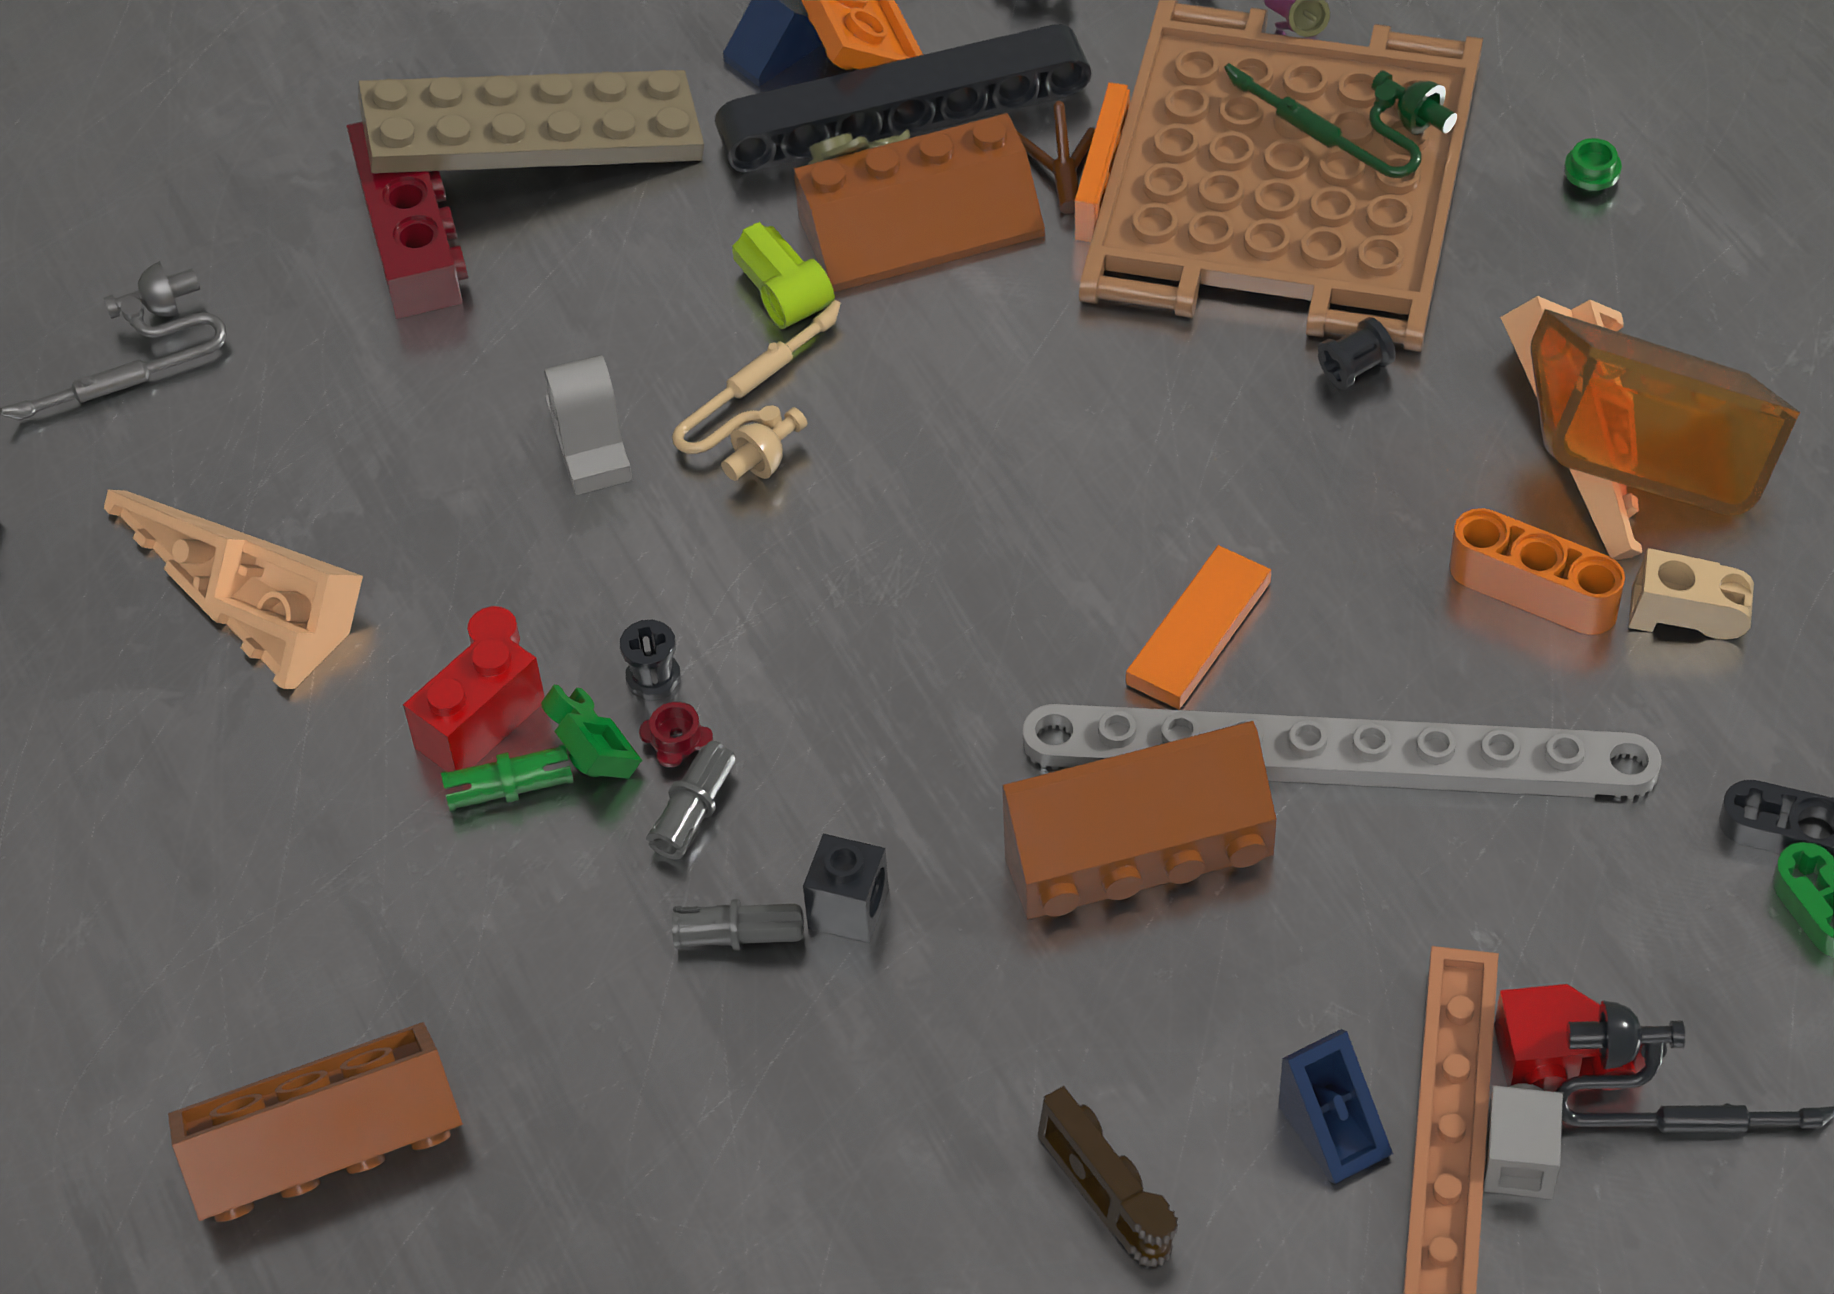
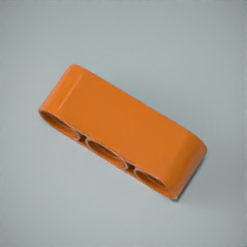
M1485 508L1471 509L1464 512L1456 520L1449 567L1451 575L1458 583L1578 633L1587 635L1602 634L1609 631L1616 624L1625 582L1624 570L1616 560L1493 510Z

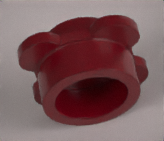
M669 702L661 705L652 713L650 719L645 720L639 728L640 739L654 747L657 751V761L664 767L680 765L683 758L696 750L700 751L701 747L713 741L711 729L700 725L699 716L694 707L682 702ZM674 734H682L680 737H671Z

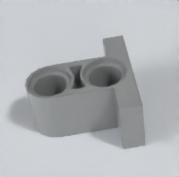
M603 355L544 369L548 395H545L547 408L575 495L633 481L630 463L622 443L614 391Z

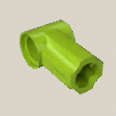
M760 222L745 228L738 241L732 245L734 261L760 290L765 309L779 328L785 329L827 308L835 300L833 287L822 266L815 259L810 258L803 261L774 226L767 227L763 226Z

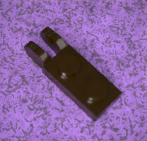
M1065 1086L1045 1095L1038 1138L1111 1234L1118 1238L1129 1254H1134V1260H1138L1140 1262L1139 1265L1144 1264L1147 1268L1153 1266L1156 1269L1158 1265L1163 1266L1165 1261H1169V1257L1172 1254V1242L1177 1233L1178 1217L1174 1216L1175 1211L1169 1210L1170 1204L1163 1195L1143 1191V1182L1137 1168L1128 1157L1124 1155L1118 1156L1103 1137V1130L1097 1116L1087 1105L1082 1104L1079 1106Z

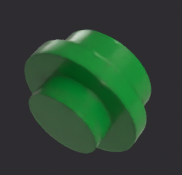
M1588 138L1578 142L1573 150L1568 153L1565 159L1564 172L1568 180L1580 188L1602 190L1611 187L1618 181L1622 163L1616 148L1611 143L1603 139Z

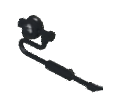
M1601 1001L1598 1021L1567 1023L1568 1049H1599L1603 1069L1618 1068L1631 1062L1637 1056L1639 1050L1645 1059L1644 1068L1636 1074L1581 1075L1564 1081L1556 1092L1563 1093L1562 1120L1570 1125L1581 1127L1657 1126L1662 1133L1747 1132L1750 1125H1799L1801 1128H1822L1834 1117V1106L1801 1108L1799 1111L1749 1112L1745 1105H1731L1729 1103L1723 1105L1661 1106L1656 1113L1574 1112L1568 1107L1567 1100L1571 1093L1576 1090L1635 1088L1651 1081L1657 1074L1659 1066L1662 1064V1059L1667 1053L1666 1043H1669L1671 1048H1684L1685 1026L1683 1021H1670L1669 1026H1640L1638 1017L1630 1008L1609 1001Z

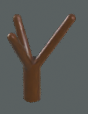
M1056 101L1053 106L1058 153L1056 160L1018 131L1017 133L1026 153L1054 174L1060 211L1065 214L1075 213V198L1079 188L1076 169L1091 146L1095 128L1090 127L1087 129L1070 156L1065 105L1062 101Z

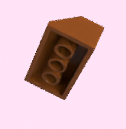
M1008 113L794 168L798 216L816 259L826 272L834 292L1045 236V226L1027 153Z
M1254 721L1002 785L1005 859L1027 920L1044 915H1065L1079 906L1105 899H1126L1135 895L1140 890L1170 882L1175 884L1187 883L1195 880L1201 874L1231 866L1238 868L1248 867L1258 863L1265 857L1274 855L1277 819L1258 730Z
M424 1022L168 1113L172 1147L197 1217L201 1221L214 1216L217 1222L241 1217L255 1208L254 1201L278 1192L281 1193L282 1197L289 1198L311 1191L320 1185L319 1177L346 1168L347 1173L354 1174L372 1169L386 1160L385 1153L411 1144L414 1150L435 1146L451 1136L450 1129L463 1125L438 1050Z

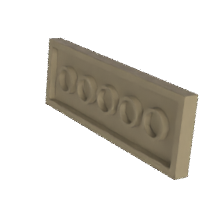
M685 70L384 79L359 81L358 100L371 173L702 160L704 141Z

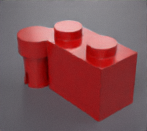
M490 606L474 613L467 627L471 645L403 704L414 748L447 772L475 766L541 706V702L545 697L537 658L519 645L520 635L516 618L510 610L503 607Z

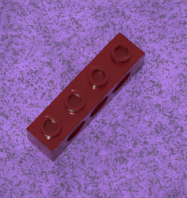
M363 122L346 125L396 319L463 304L458 281L468 279L461 246L449 247L448 241L457 239L450 207L438 208V202L446 201L440 172L371 173Z

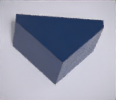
M751 0L723 51V59L731 67L760 87L823 45L815 27L809 21L808 13L801 0Z
M1340 1029L1282 1058L1278 1107L1329 1181L1335 1184L1393 1154L1346 1030Z

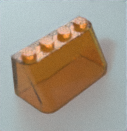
M1547 309L1544 310L1531 340L1530 352L1544 446L1563 466L1729 516L1747 512L1760 500L1800 412L1750 374Z

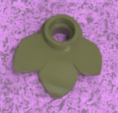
M907 129L899 137L895 135L874 142H868L865 137H857L853 140L851 133L839 135L809 147L813 160L808 162V164L909 139L910 133Z

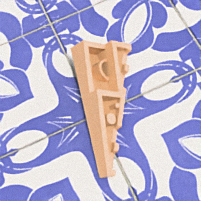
M1536 296L1500 318L1609 557L1614 560L1633 558L1642 553V545L1634 539L1629 518L1636 514L1639 508L1638 498L1632 493L1627 494L1626 475L1635 469L1630 398L1622 393L1618 379V373L1627 367L1626 354L1620 349L1616 351L1614 334L1624 327L1622 314L1593 300H1588L1570 310Z
M107 491L104 509L111 515L120 516L135 531L133 539L141 547L152 549L166 563L164 570L216 623L226 624L243 641L240 648L250 658L261 659L275 674L273 682L283 689H296L350 634L363 578L362 575L128 491Z

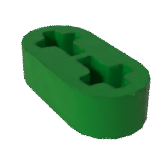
M1800 842L1791 844L1781 852L1773 874V888L1779 899L1813 944L1822 953L1834 958V928L1830 926L1834 916V857L1825 848L1814 843ZM1794 869H1798L1803 875L1815 873L1817 875L1815 885L1806 876L1795 879L1792 876Z

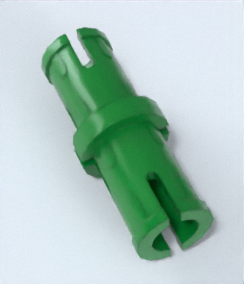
M564 744L509 758V754L506 752L496 755L497 761L450 772H441L444 789L467 784L472 786L468 790L446 794L450 812L456 811L458 808L506 797L507 803L519 800L518 794L565 783H574L570 766L549 771L543 770L545 766L569 761Z

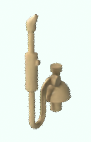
M834 300L822 313L813 319L811 325L784 344L779 341L769 344L768 349L729 378L726 389L683 420L674 429L672 435L674 446L686 454H699L710 450L731 434V443L735 452L721 462L724 473L733 481L738 480L749 470L760 478H769L777 470L783 457L781 440L793 431L800 432L808 425L804 414L795 407L784 414L785 419L783 421L780 409L769 405L760 411L750 410L736 415L702 441L687 442L684 440V436L733 397L743 398L792 361V353L819 332H825L836 323L841 302ZM750 422H758V423H754V424L744 425V424L750 423Z

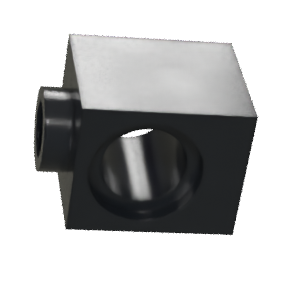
M823 833L803 884L808 929L870 943L889 892L886 849L884 847Z

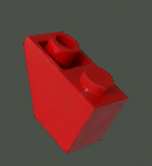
M1568 984L1500 990L1494 1028L1507 1087L1515 1084H1531L1544 1091L1556 1092L1564 1081L1576 1076L1636 1074L1644 1068L1645 1059L1639 1050V1053L1631 1062L1618 1068L1603 1069L1599 1049H1568L1567 1023L1598 1021L1600 1004ZM1623 1088L1603 1089V1090H1619V1089H1623Z

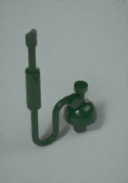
M1227 63L1224 66L1235 87L1243 92L1249 91L1276 108V115L1326 147L1337 146L1377 172L1390 178H1403L1411 175L1418 169L1422 159L1420 148L1415 142L1384 124L1380 119L1381 113L1387 108L1392 107L1396 103V99L1398 100V117L1403 126L1412 134H1420L1429 128L1430 125L1443 133H1447L1453 128L1457 120V114L1443 106L1446 95L1444 86L1432 81H1418L1405 88L1393 81V76L1384 70L1380 71L1375 76L1371 86L1372 90L1375 91V102L1369 114L1370 124L1377 133L1407 150L1411 156L1406 165L1392 167L1344 138L1339 127L1288 96L1281 99L1255 83L1253 77L1234 65Z

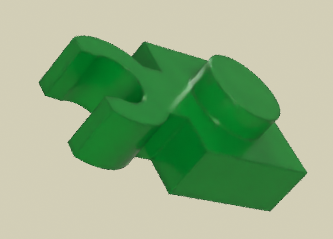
M554 684L542 700L541 706L544 712L559 724L554 732L570 752L569 759L578 770L591 777L608 776L629 779L642 762V759L611 718L598 717L593 710L594 702L592 698L582 688L576 687L571 696L568 697L559 685Z

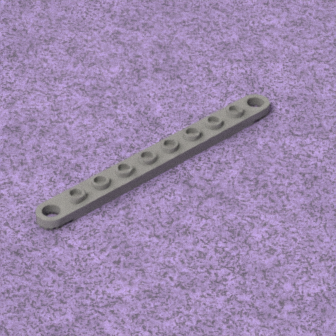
M1068 704L1040 706L1026 717L1023 724L1025 754L1027 757H1031V762L1035 764L1037 762L1040 763L1042 768L1052 766V770L1058 769V767H1074L1254 721L1258 730L1268 781L1595 798V794L1615 795L1618 798L1627 796V799H1633L1635 795H1638L1640 798L1645 795V792L1648 791L1650 793L1653 786L1657 784L1662 764L1661 754L1652 741L1642 735L1628 732ZM1056 725L1059 726L1060 730L1066 728V733H1070V739L1059 745L1046 744L1037 736V734L1040 735L1042 733V729L1046 731L1048 726L1056 729ZM1626 754H1629L1630 759L1636 756L1637 762L1640 763L1642 761V767L1645 769L1637 774H1624L1616 770L1611 762L1613 758L1615 760L1618 759L1619 755L1625 758Z

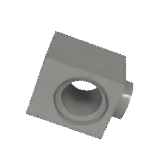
M1515 1084L1509 1087L1493 1086L1488 1110L1483 1192L1553 1199L1560 1169L1563 1093L1544 1091L1531 1084Z

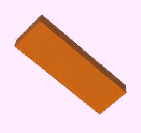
M1109 82L1075 198V240L1091 242L1130 105V89L1125 84Z
M1218 545L1126 670V685L1180 710L1271 583L1272 569Z

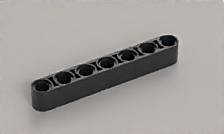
M1054 24L737 98L720 107L715 115V125L730 165L738 171L752 172L812 158L809 147L843 134L851 133L853 140L857 137H865L868 142H874L895 135L899 137L907 129L910 134L1069 97L1077 94L1087 86L1092 72L1074 31L1069 26Z

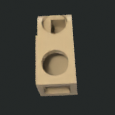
M1648 548L1633 582L1628 628L1653 632L1656 624L1662 623L1699 630L1705 636L1714 639L1729 640L1738 638L1746 634L1751 626L1754 582L1751 576L1744 571L1720 565L1718 562Z

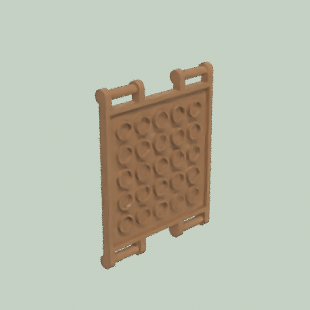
M1159 0L1082 272L1079 301L1097 304L1099 299L1173 309L1175 310V316L1193 318L1200 284L1311 300L1306 335L1324 338L1325 332L1348 335L1357 330L1360 321L1367 317H1373L1385 327L1392 342L1404 344V350L1422 352L1452 195L1481 59L1483 38L1467 36L1466 41L1391 32V26L1374 24L1370 45L1366 47L1266 33L1267 9L1251 8L1250 12L1247 13L1180 4L1178 0ZM1227 63L1234 65L1253 77L1255 83L1281 99L1287 96L1339 127L1344 138L1392 167L1406 165L1411 156L1407 150L1377 133L1370 124L1369 114L1375 102V91L1372 90L1371 86L1375 76L1380 71L1384 70L1393 76V81L1405 88L1418 81H1432L1444 86L1446 95L1443 106L1456 113L1457 120L1453 128L1447 133H1443L1430 125L1424 132L1417 135L1412 134L1403 126L1398 117V100L1396 99V103L1392 107L1387 108L1381 113L1380 119L1384 124L1415 142L1420 148L1422 159L1418 169L1411 175L1403 178H1390L1377 172L1337 146L1326 147L1276 115V108L1249 91L1243 92L1235 87L1224 66ZM1105 270L1175 280L1180 281L1178 287L1103 275ZM1330 303L1407 314L1409 318L1406 321L1331 310L1329 308Z

